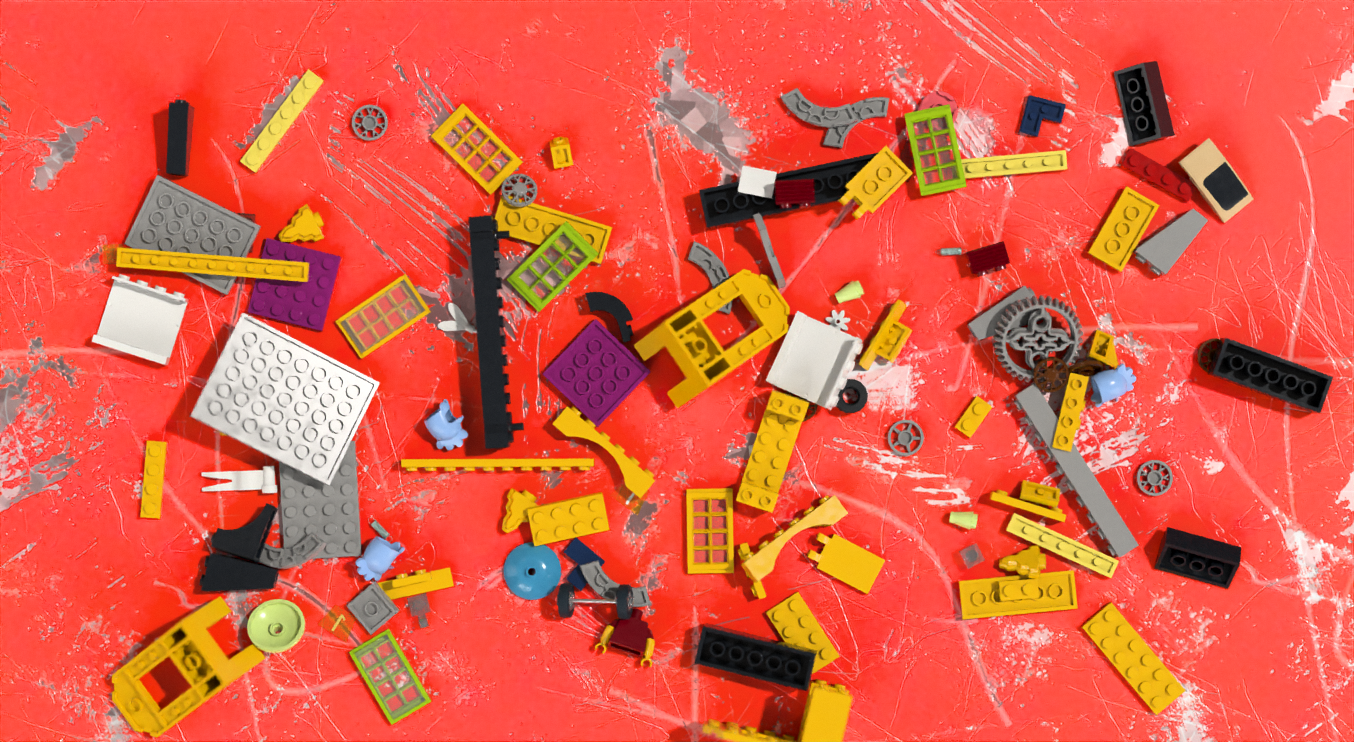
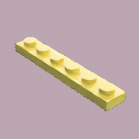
M308 69L240 162L257 173L325 81Z
M1066 150L961 159L965 179L1068 169ZM951 166L952 179L958 178L956 167Z
M1013 513L1006 528L1008 532L1109 578H1112L1119 562L1110 556Z

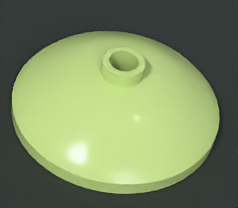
M273 599L262 603L251 613L247 623V631L251 642L260 650L270 653L283 652L292 648L302 638L305 630V619L300 608L284 599Z

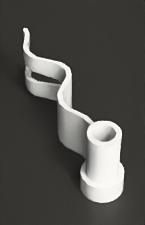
M263 466V470L201 472L202 476L232 480V482L203 487L202 491L262 489V493H277L275 466Z

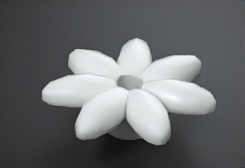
M832 310L833 317H827L826 321L830 322L829 326L833 328L848 330L844 323L849 322L851 319L843 318L844 310L839 315L835 310Z

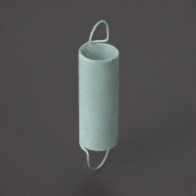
M961 247L941 248V255H961L962 250L965 249H961Z
M377 520L371 524L384 539L390 536Z

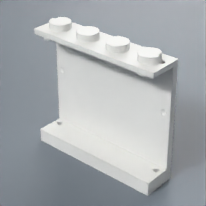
M119 274L118 277L112 276V279H114L97 335H93L92 342L168 365L189 299L184 298L185 294L176 291L173 294L166 293V288L157 285L155 289L147 287V282L138 279L136 283L129 281L130 277Z
M797 311L766 381L831 410L838 403V394L847 383L846 377L848 372H851L854 368V359L863 348V340Z

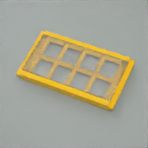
M464 104L431 135L490 195L523 163Z
M404 274L336 320V323L359 357L363 359L428 315L431 311L407 275Z
M732 488L686 489L688 574L734 573Z

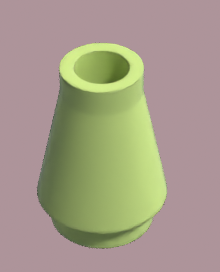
M859 280L855 282L851 281L835 293V296L840 304L845 301L861 298V295L865 293Z
M951 511L949 523L968 530L976 529L978 514H975L974 511Z

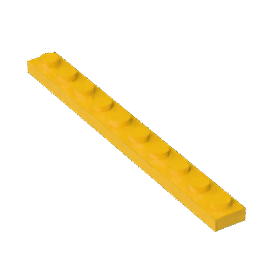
M117 247L116 267L308 282L310 262Z
M401 459V467H406V471H417V467H425V471H437V467H444V471H456V467H463V471H475V467H483V471H494V467H502V470H513V467H521V470H533V467H540V470H552V467H559V470H571V466H579V470H590V466H594V459Z

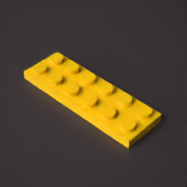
M501 196L495 219L498 221V231H509L510 237L540 246L567 221L599 253L592 260V262L599 264L602 263L612 230L610 226L534 203L524 207L512 206L504 200L503 196ZM509 196L508 198L513 200L515 197ZM519 199V203L525 202V200ZM564 233L555 241L564 252L573 244ZM552 245L549 247L550 249L556 250ZM577 247L569 253V255L583 259L586 257Z
M1074 570L1040 573L1039 578H1037L1039 598L1000 601L998 581L1033 579L1027 575L959 581L962 619L1078 609Z
M1111 602L1081 626L1155 715H1158L1186 691Z

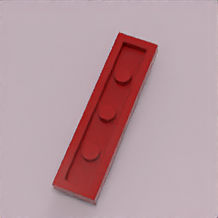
M1132 148L1129 149L1121 163V166L1186 202H1189L1196 189L1192 181Z

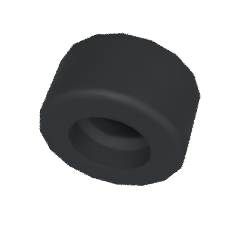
M847 379L844 389L840 390L838 394L839 400L836 407L845 413L860 411L868 399L866 387L855 379ZM847 389H853L857 392L858 398L852 404H848L843 400V393Z

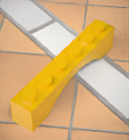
M567 406L553 422V425L566 436L589 439L605 448L620 466L626 487L641 498L655 482L653 479L655 475L647 468L643 471L638 466L640 462L633 456L628 458L623 454L626 450L616 443L614 446L610 443L609 440L611 438L603 431L601 433L597 432L594 429L596 425L588 418L584 421L580 417L582 413L574 406L571 409Z
M835 495L823 497L818 501L820 503L819 506L815 509L813 506L804 512L805 516L799 520L797 517L788 524L790 527L787 530L781 529L773 535L775 537L774 540L770 543L766 540L758 546L760 549L755 554L750 552L743 558L744 562L741 566L754 583L773 571L775 560L780 550L793 535L809 527L834 525L848 514Z

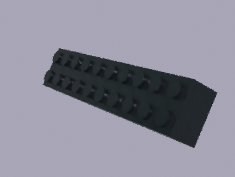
M878 153L776 174L775 181L814 179L815 203H811V207L839 202L838 200L848 192L844 186ZM739 182L699 190L707 229L753 220V215L758 213L762 217L810 208H800L799 204L791 205L792 208L780 209V205L775 203V185L772 198L738 192Z

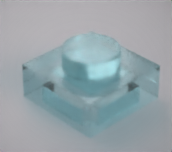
M977 543L959 551L967 569L985 560Z

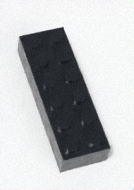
M1220 338L1208 371V375L1312 413H1321L1333 379L1332 376L1228 338Z
M705 623L702 628L695 663L807 691L818 650Z

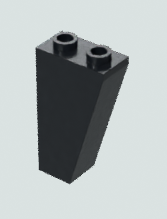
M175 99V103L169 102L166 173L169 175H189L195 108L186 100Z
M212 552L210 556H206L204 567H207L205 575L202 574L199 585L202 586L201 591L276 588L280 569Z

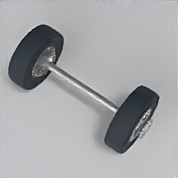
M562 583L557 595L558 611L562 618L572 617L575 603H616L619 619H630L635 602L632 587L628 584L619 585L616 600L575 599L574 587L570 583Z

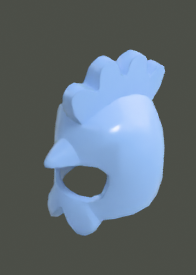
M1121 363L1117 366L1116 370L1108 369L1091 377V385L1094 393L1091 396V401L1096 402L1095 406L1100 407L1112 399L1118 401L1119 397L1124 395L1126 391L1133 390L1134 386L1132 383L1136 381V376L1132 374L1133 369Z
M447 399L440 403V408L428 416L424 423L431 435L437 439L436 445L438 449H442L445 446L447 450H452L454 445L457 447L463 445V439L468 437V433L461 426L464 416L454 417L450 411Z
M379 536L374 537L368 544L364 556L355 561V564L358 566V574L364 575L363 577L366 581L372 578L376 581L380 580L383 573L388 569L395 568L391 564L405 548L400 547L399 542L391 544Z

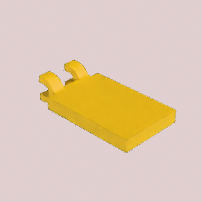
M885 146L844 186L848 192L838 201L844 206L853 199L860 206L852 214L858 220L867 210L872 214L913 173Z
M819 532L816 540L824 543L825 546L821 554L810 549L807 557L819 562L816 568L868 594L885 560L836 534L829 538Z

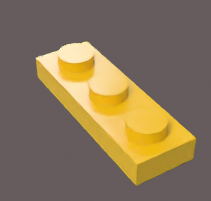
M747 542L741 543V548L737 549L741 560H744L743 558L750 553ZM761 580L751 585L754 596L758 595L759 599L766 597Z

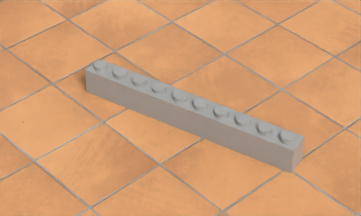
M1033 383L1015 394L1016 400L1013 401L1019 411L1021 409L1026 415L1024 419L1029 426L1033 425L1036 430L1034 435L1040 443L1043 442L1047 447L1044 450L1050 459L1054 458L1057 465H1055V468L1059 474H1064L1067 478L1066 485L1070 491L1074 490L1077 494L1076 500L1081 508L1085 507L1088 511L1086 516L1092 524L1095 522L1099 528L1096 531L1102 540L1106 539L1108 542L1107 549L1111 555H1116L1120 558L1139 546L1074 443L1071 452L1052 447L1058 418L1037 385Z

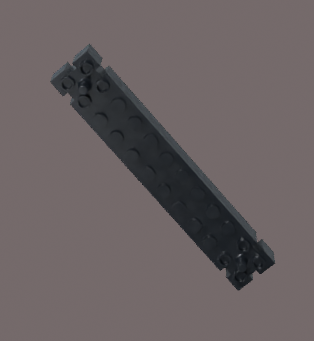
M492 215L468 217L485 449L510 447V443L514 442L513 431L524 430L523 423H512V412H508V404H511V395L506 390V385H510L509 373L505 374V366H508V356L504 354L503 347H507L506 335H502V328L505 327V316H501L500 309L504 308L503 297L499 295V289H502V278L498 277V270H501V260L497 258L496 251H500L499 239L510 238L509 231H498V221Z

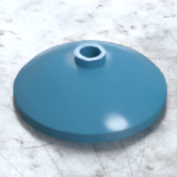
M533 542L521 544L510 552L505 561L504 578L506 584L514 594L528 600L544 598L554 591L560 581V561L555 552L544 544L534 546ZM530 568L535 569L536 572L534 575H530L528 573V570Z

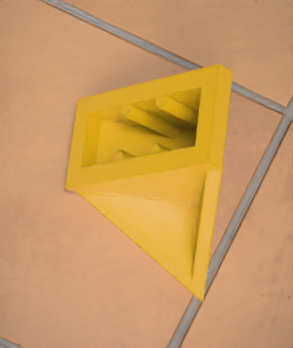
M1097 329L1085 357L1094 361L1098 360L1104 365L1116 369L1119 364L1113 341L1114 336Z

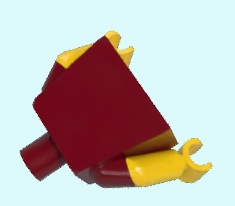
M634 608L630 619H615L607 625L600 638L601 642L597 643L595 650H597L599 645H602L604 647L602 654L610 647L642 657L641 666L643 667L645 660H649L650 668L652 666L651 656H653L655 640L652 630L648 628V623L641 620L643 611Z

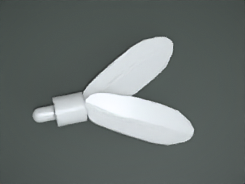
M449 303V312L456 321H443L438 324V328L443 331L466 330L470 333H477L475 326L468 323L460 308L454 303Z

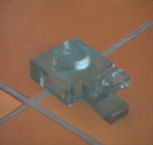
M424 593L407 598L412 617L418 616L420 628L429 627L426 613L431 612L427 594Z

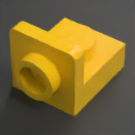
M556 137L549 141L554 168L572 166L573 161L568 138Z

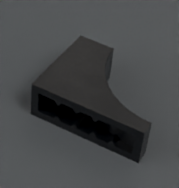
M266 503L260 515L250 524L233 530L218 528L212 535L211 547L218 551L258 563L278 509Z

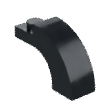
M585 293L590 311H606L612 314L618 322L623 342L631 341L630 336H634L631 325H627L626 322L632 321L633 318L626 305L615 296L607 293Z

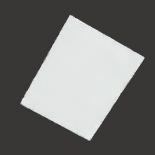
M743 166L738 192L772 198L777 172Z

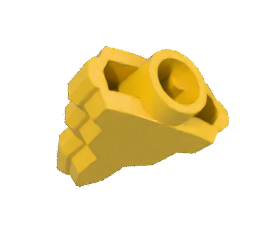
M308 204L299 209L297 215L292 217L291 224L284 227L278 237L281 242H294L298 239L304 242L312 239L316 242L324 239L320 228L324 226V222L318 211L313 213Z
M511 488L507 495L509 500L506 505L507 514L503 519L502 530L507 534L517 529L521 522L529 521L527 508L538 506L535 503L537 497L525 489L521 493Z
M1039 545L1029 546L1027 550H1021L1016 555H1008L1000 559L999 568L1007 571H1017L1020 575H1027L1029 578H1039L1040 569H1046L1045 554H1040Z

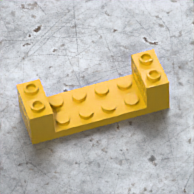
M772 389L736 496V501L773 513L779 495L778 492L809 401Z

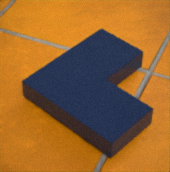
M1028 95L1019 133L1038 137L1042 119L1061 124L1066 104Z
M577 537L564 551L566 555L578 564L567 577V580L582 591L588 582L581 571L580 565L598 560L600 566H602L605 561Z

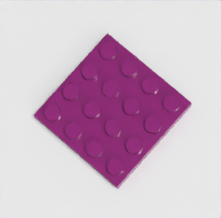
M266 238L261 259L310 262L308 282L256 278L248 312L323 331L342 257Z
M595 319L553 362L543 375L599 427L651 371Z

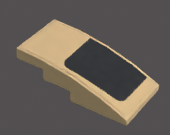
M1210 138L1178 162L1189 175L1192 183L1201 192L1200 195L1223 223L1227 222L1254 199Z

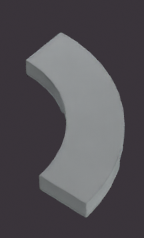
M798 88L781 96L784 104L794 115L815 126L836 128L858 121L849 103L840 107H820L807 100Z
M867 98L850 105L858 121L843 127L829 128L823 145L842 148L847 134L855 125L869 118L886 117L889 98Z
M760 213L753 215L755 224L779 289L786 287L785 279L776 255H774L763 218Z
M694 241L688 260L696 263L706 272L714 289L728 280L730 276L724 264L714 252ZM732 301L718 310L730 314Z
M313 532L302 542L289 549L275 548L265 543L259 562L272 568H293L314 558L324 549L327 543Z
M598 560L580 565L586 581L601 597L617 600L620 584L611 580L604 573ZM646 586L632 587L633 607L651 605Z

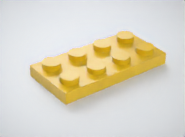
M1126 186L1090 247L1088 254L1122 272L1160 205Z
M602 492L527 508L534 546L610 530Z
M796 592L766 612L785 643L818 650L812 674L840 657L799 592Z

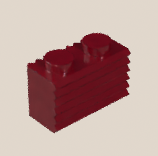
M814 179L774 182L775 203L780 205V209L792 208L791 205L799 204L800 208L811 207V203H815Z
M1004 241L965 253L971 274H977V277L988 274L987 270L995 268V271L1006 269V264L1010 263Z

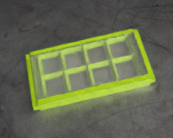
M950 105L904 114L921 196L967 187Z
M566 221L507 278V281L540 312L599 253Z
M390 629L385 630L349 652L391 725L431 702L429 695Z

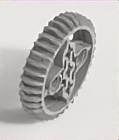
M1033 295L1032 300L1025 297L1024 303L1018 300V306L1012 304L1011 307L1013 309L1011 311L1006 309L1007 316L1001 315L1003 322L998 321L997 325L1000 328H995L994 330L998 334L993 336V339L997 341L993 343L994 348H997L994 352L996 355H999L997 360L1001 362V366L1006 368L1007 373L1011 372L1013 377L1018 376L1019 380L1022 381L1024 379L1028 383L1032 379V382L1035 383L1033 379L1034 368L1040 360L1048 357L1049 351H1062L1068 346L1065 354L1060 358L1066 363L1068 368L1070 367V362L1075 363L1073 357H1079V353L1076 350H1082V347L1079 345L1083 343V339L1080 337L1083 335V332L1080 330L1082 325L1078 323L1080 320L1078 317H1075L1076 313L1071 311L1069 305L1065 306L1064 301L1059 302L1058 298L1052 300L1051 296H1047L1045 299L1043 295H1040L1039 299H1037ZM1038 308L1031 312L1028 319V327H1016L1007 333L1012 323L1020 315ZM1045 308L1057 311L1066 319L1071 336H1068L1063 329L1051 328V316L1045 311ZM1039 318H1044L1042 323L1036 324ZM1006 342L1015 350L1025 351V362L1032 370L1021 368L1011 360L1006 350ZM1039 354L1040 358L1033 361V357ZM1059 363L1056 369H1061L1063 364ZM1040 366L1038 372L1043 373L1045 368L1041 369L1043 367ZM1044 377L1037 378L1040 382L1044 381Z

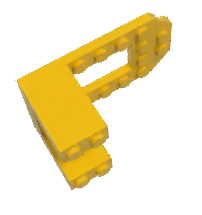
M743 269L663 322L637 342L634 347L644 361L665 347L670 352L687 377L667 392L678 409L788 332L787 316L789 315L790 307L767 275H757L751 273L750 270ZM739 296L760 328L724 352L703 322V319Z
M221 596L182 620L112 675V683H114L112 700L134 731L140 733L144 731L150 733V736L159 737L208 699L265 659L259 648L252 644L228 660L208 633V629L232 612ZM170 656L192 687L161 710L139 679Z
M816 679L815 682L811 681L797 741L794 740L793 736L783 734V737H778L772 731L764 730V733L757 732L755 727L746 726L744 729L740 728L737 723L727 721V724H723L714 719H708V721L703 722L702 732L711 734L713 731L716 737L735 742H842L853 696L849 694V690L845 689V685L835 683L834 686L826 685L827 681Z

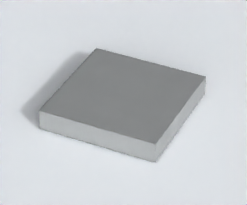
M376 581L346 605L370 635L400 611Z

